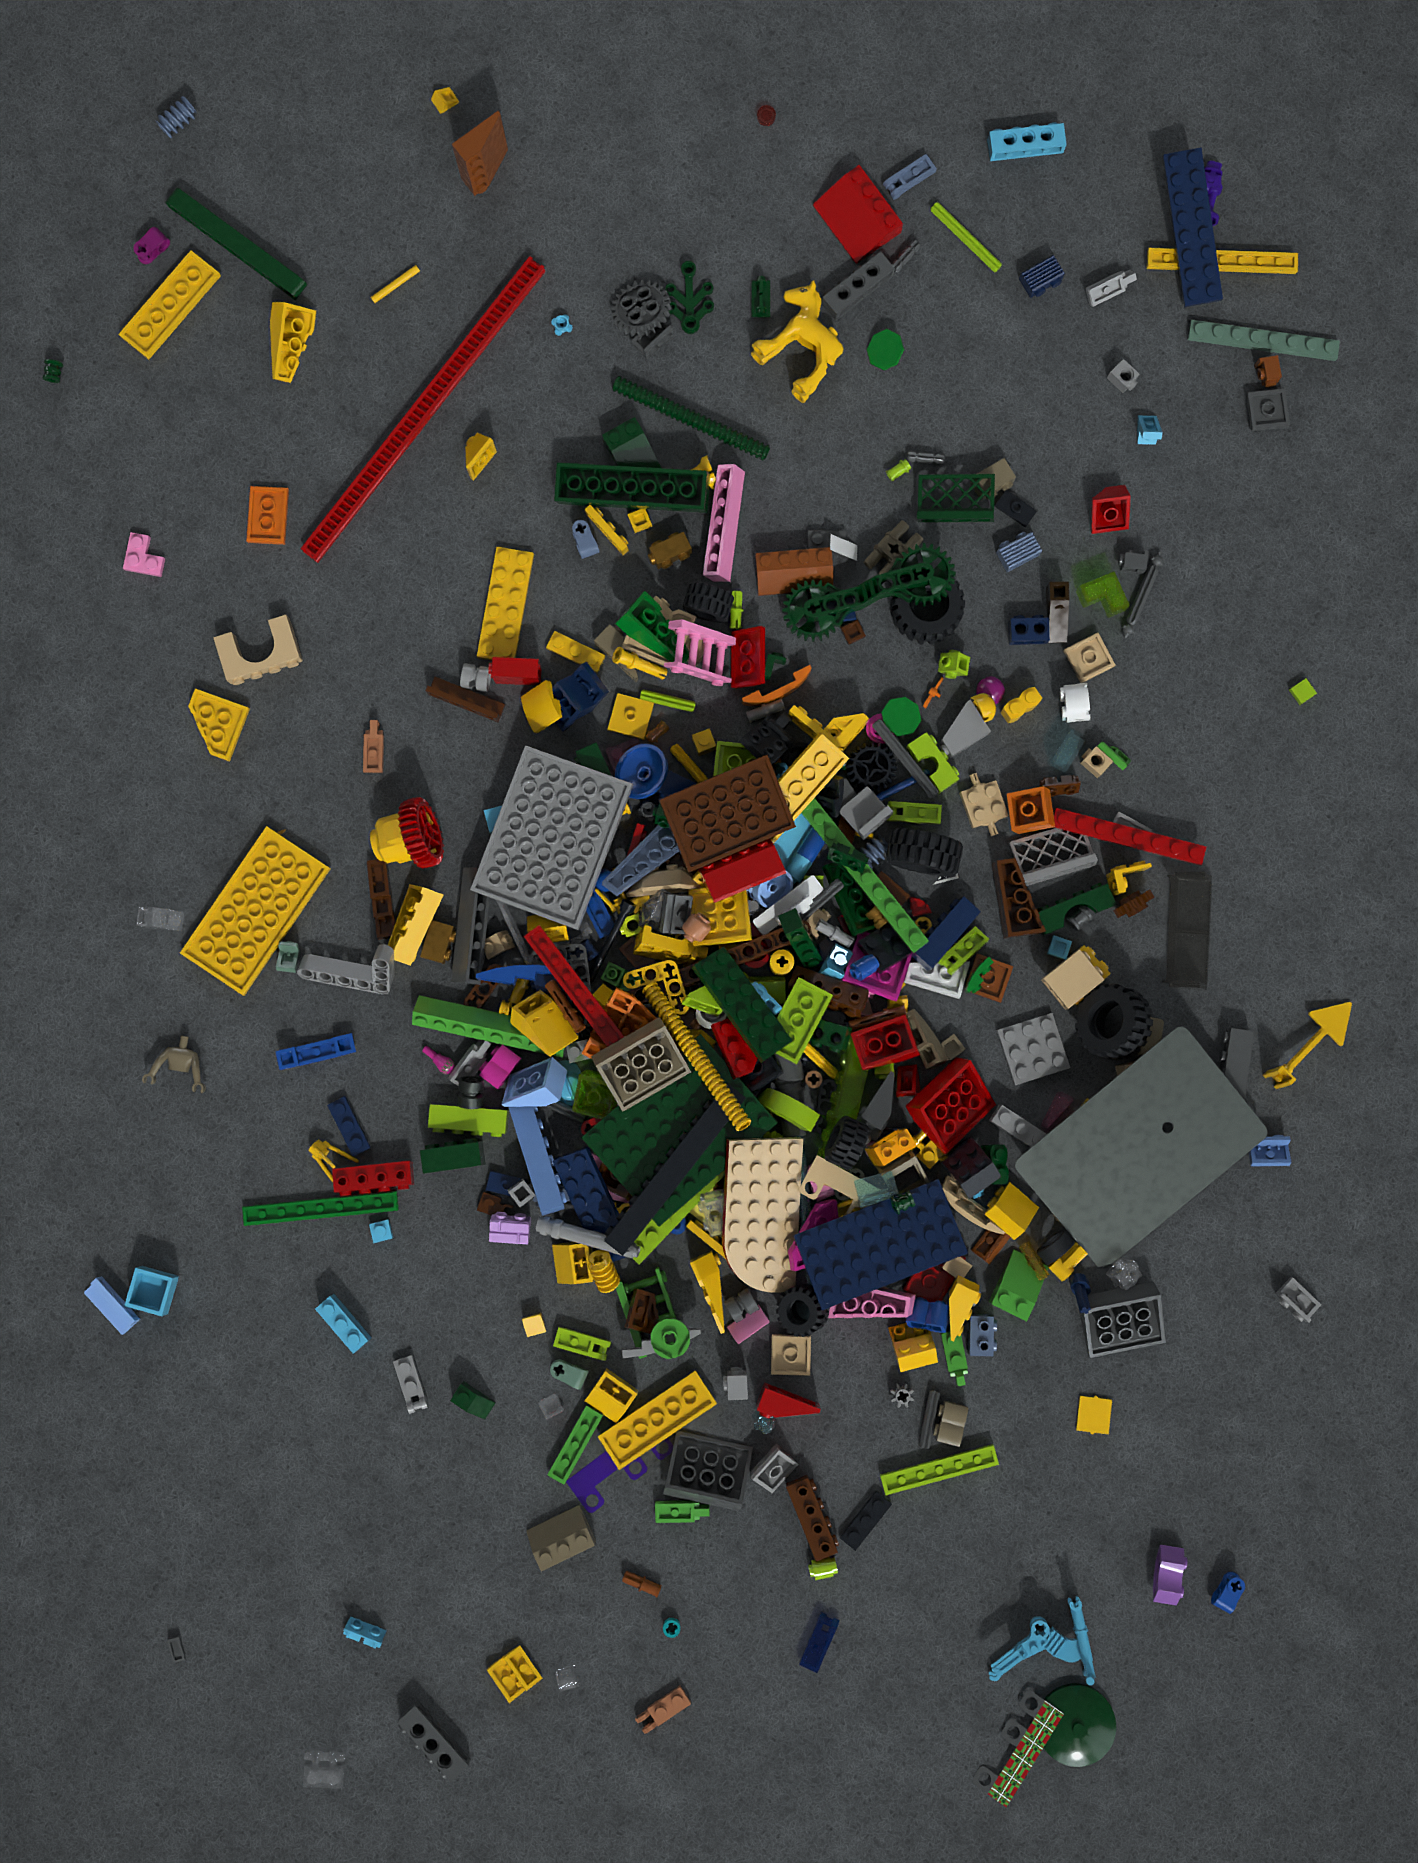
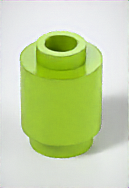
M827 1557L817 1562L816 1560H811L812 1564L808 1565L810 1576L815 1577V1581L834 1577L833 1574L838 1573L835 1557Z

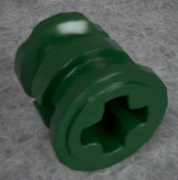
M45 359L44 363L46 366L44 367L45 375L42 377L43 380L51 383H60L59 376L62 372L60 368L63 367V363L53 359Z
M908 1190L905 1191V1194H897L895 1198L890 1196L891 1205L897 1215L900 1214V1210L905 1211L910 1206L915 1207L914 1199Z

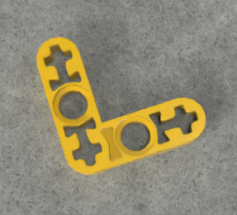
M665 960L630 971L624 975L623 983L630 989L640 988L651 982L663 980L669 1002L677 1014L684 1015L689 1011L690 1007L685 1006L683 1011L680 1012L679 1009L675 1008L678 1005L677 999L672 1000V996H679L683 993L684 997H679L682 1003L683 999L687 996L678 965L674 961ZM666 964L674 966L675 969L672 970L673 976L677 975L678 979H671L667 982L666 978H670V975L664 971L667 968ZM649 969H653L656 972V977L653 980H648L645 976L646 971ZM642 971L644 983H641V980L635 981L634 986L631 983H627L630 975L636 978L640 976L638 972ZM673 982L680 984V990L677 993L670 991L669 987Z

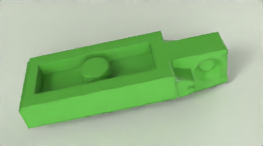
M951 1331L941 1333L950 1377L955 1376L958 1386L966 1385L964 1374H968V1366L962 1336H956L953 1342L951 1341Z
M691 1500L655 1501L656 1523L695 1522V1520H700V1516H710L709 1504H699V1502Z

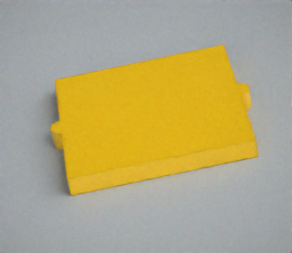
M1080 1396L1076 1430L1090 1432L1091 1434H1109L1112 1400L1098 1398L1097 1396Z

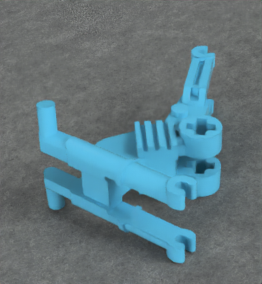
M1075 1596V1603L1072 1602L1070 1597L1067 1599L1074 1624L1073 1631L1077 1638L1065 1637L1053 1626L1050 1628L1043 1617L1036 1616L1030 1621L1029 1635L1019 1641L994 1663H991L992 1671L988 1672L990 1680L998 1681L1004 1673L1020 1661L1046 1649L1054 1657L1066 1662H1076L1081 1659L1084 1664L1082 1674L1087 1677L1086 1683L1093 1685L1096 1675L1087 1634L1088 1628L1085 1625L1082 1602L1079 1597ZM1035 1625H1043L1044 1630L1042 1632L1040 1630L1036 1631Z

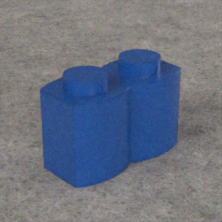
M918 1297L915 1299L912 1315L906 1317L907 1326L946 1333L950 1316L949 1305L943 1301L928 1302L925 1298Z

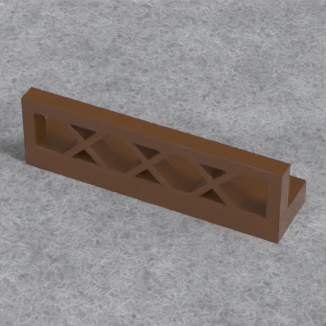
M434 677L431 687L427 685L425 690L429 696L499 723L506 706L501 702Z

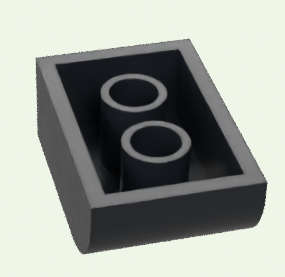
M972 1137L967 1138L947 1154L938 1158L942 1167L968 1199L1001 1177L992 1160Z

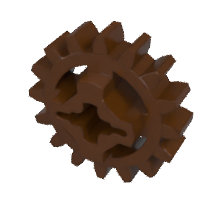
M1150 889L1142 894L1138 890L1120 900L1121 906L1113 911L1117 918L1125 914L1131 917L1149 907L1147 902L1153 899L1154 895Z

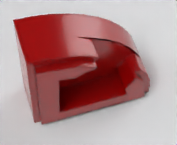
M916 897L909 898L912 917L932 913L929 905L923 900Z

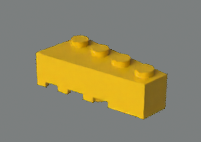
M409 884L388 943L394 950L395 961L410 966L414 962L417 951L441 902L443 894Z

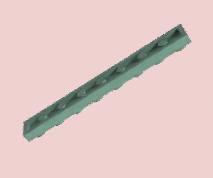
M1198 320L1190 321L1187 339L1190 341L1331 361L1338 359L1340 344L1339 340Z

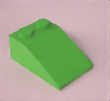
M1013 1249L988 1302L1027 1322L1037 1301L1048 1266Z

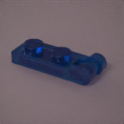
M820 1613L799 1665L818 1673L840 1620L829 1618L826 1613ZM823 1624L830 1626L828 1632L822 1629Z

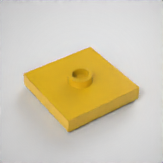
M617 693L607 730L644 740L654 703Z

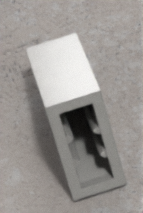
M971 699L967 701L940 742V749L950 758L986 737L991 732Z

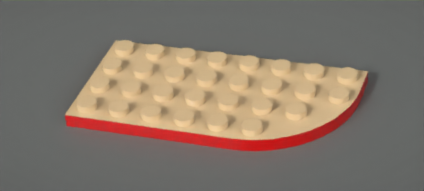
M803 1138L727 1139L722 1225L723 1252L729 1267L735 1275L750 1287L760 1291L785 1292L795 1287L796 1271L790 1269L788 1250L794 1242L793 1235L798 1234L799 1188L801 1186Z

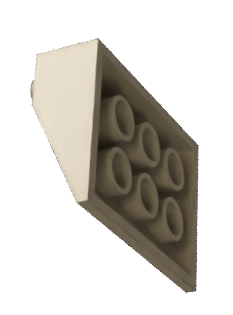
M660 1017L591 1056L622 1112L691 1073Z

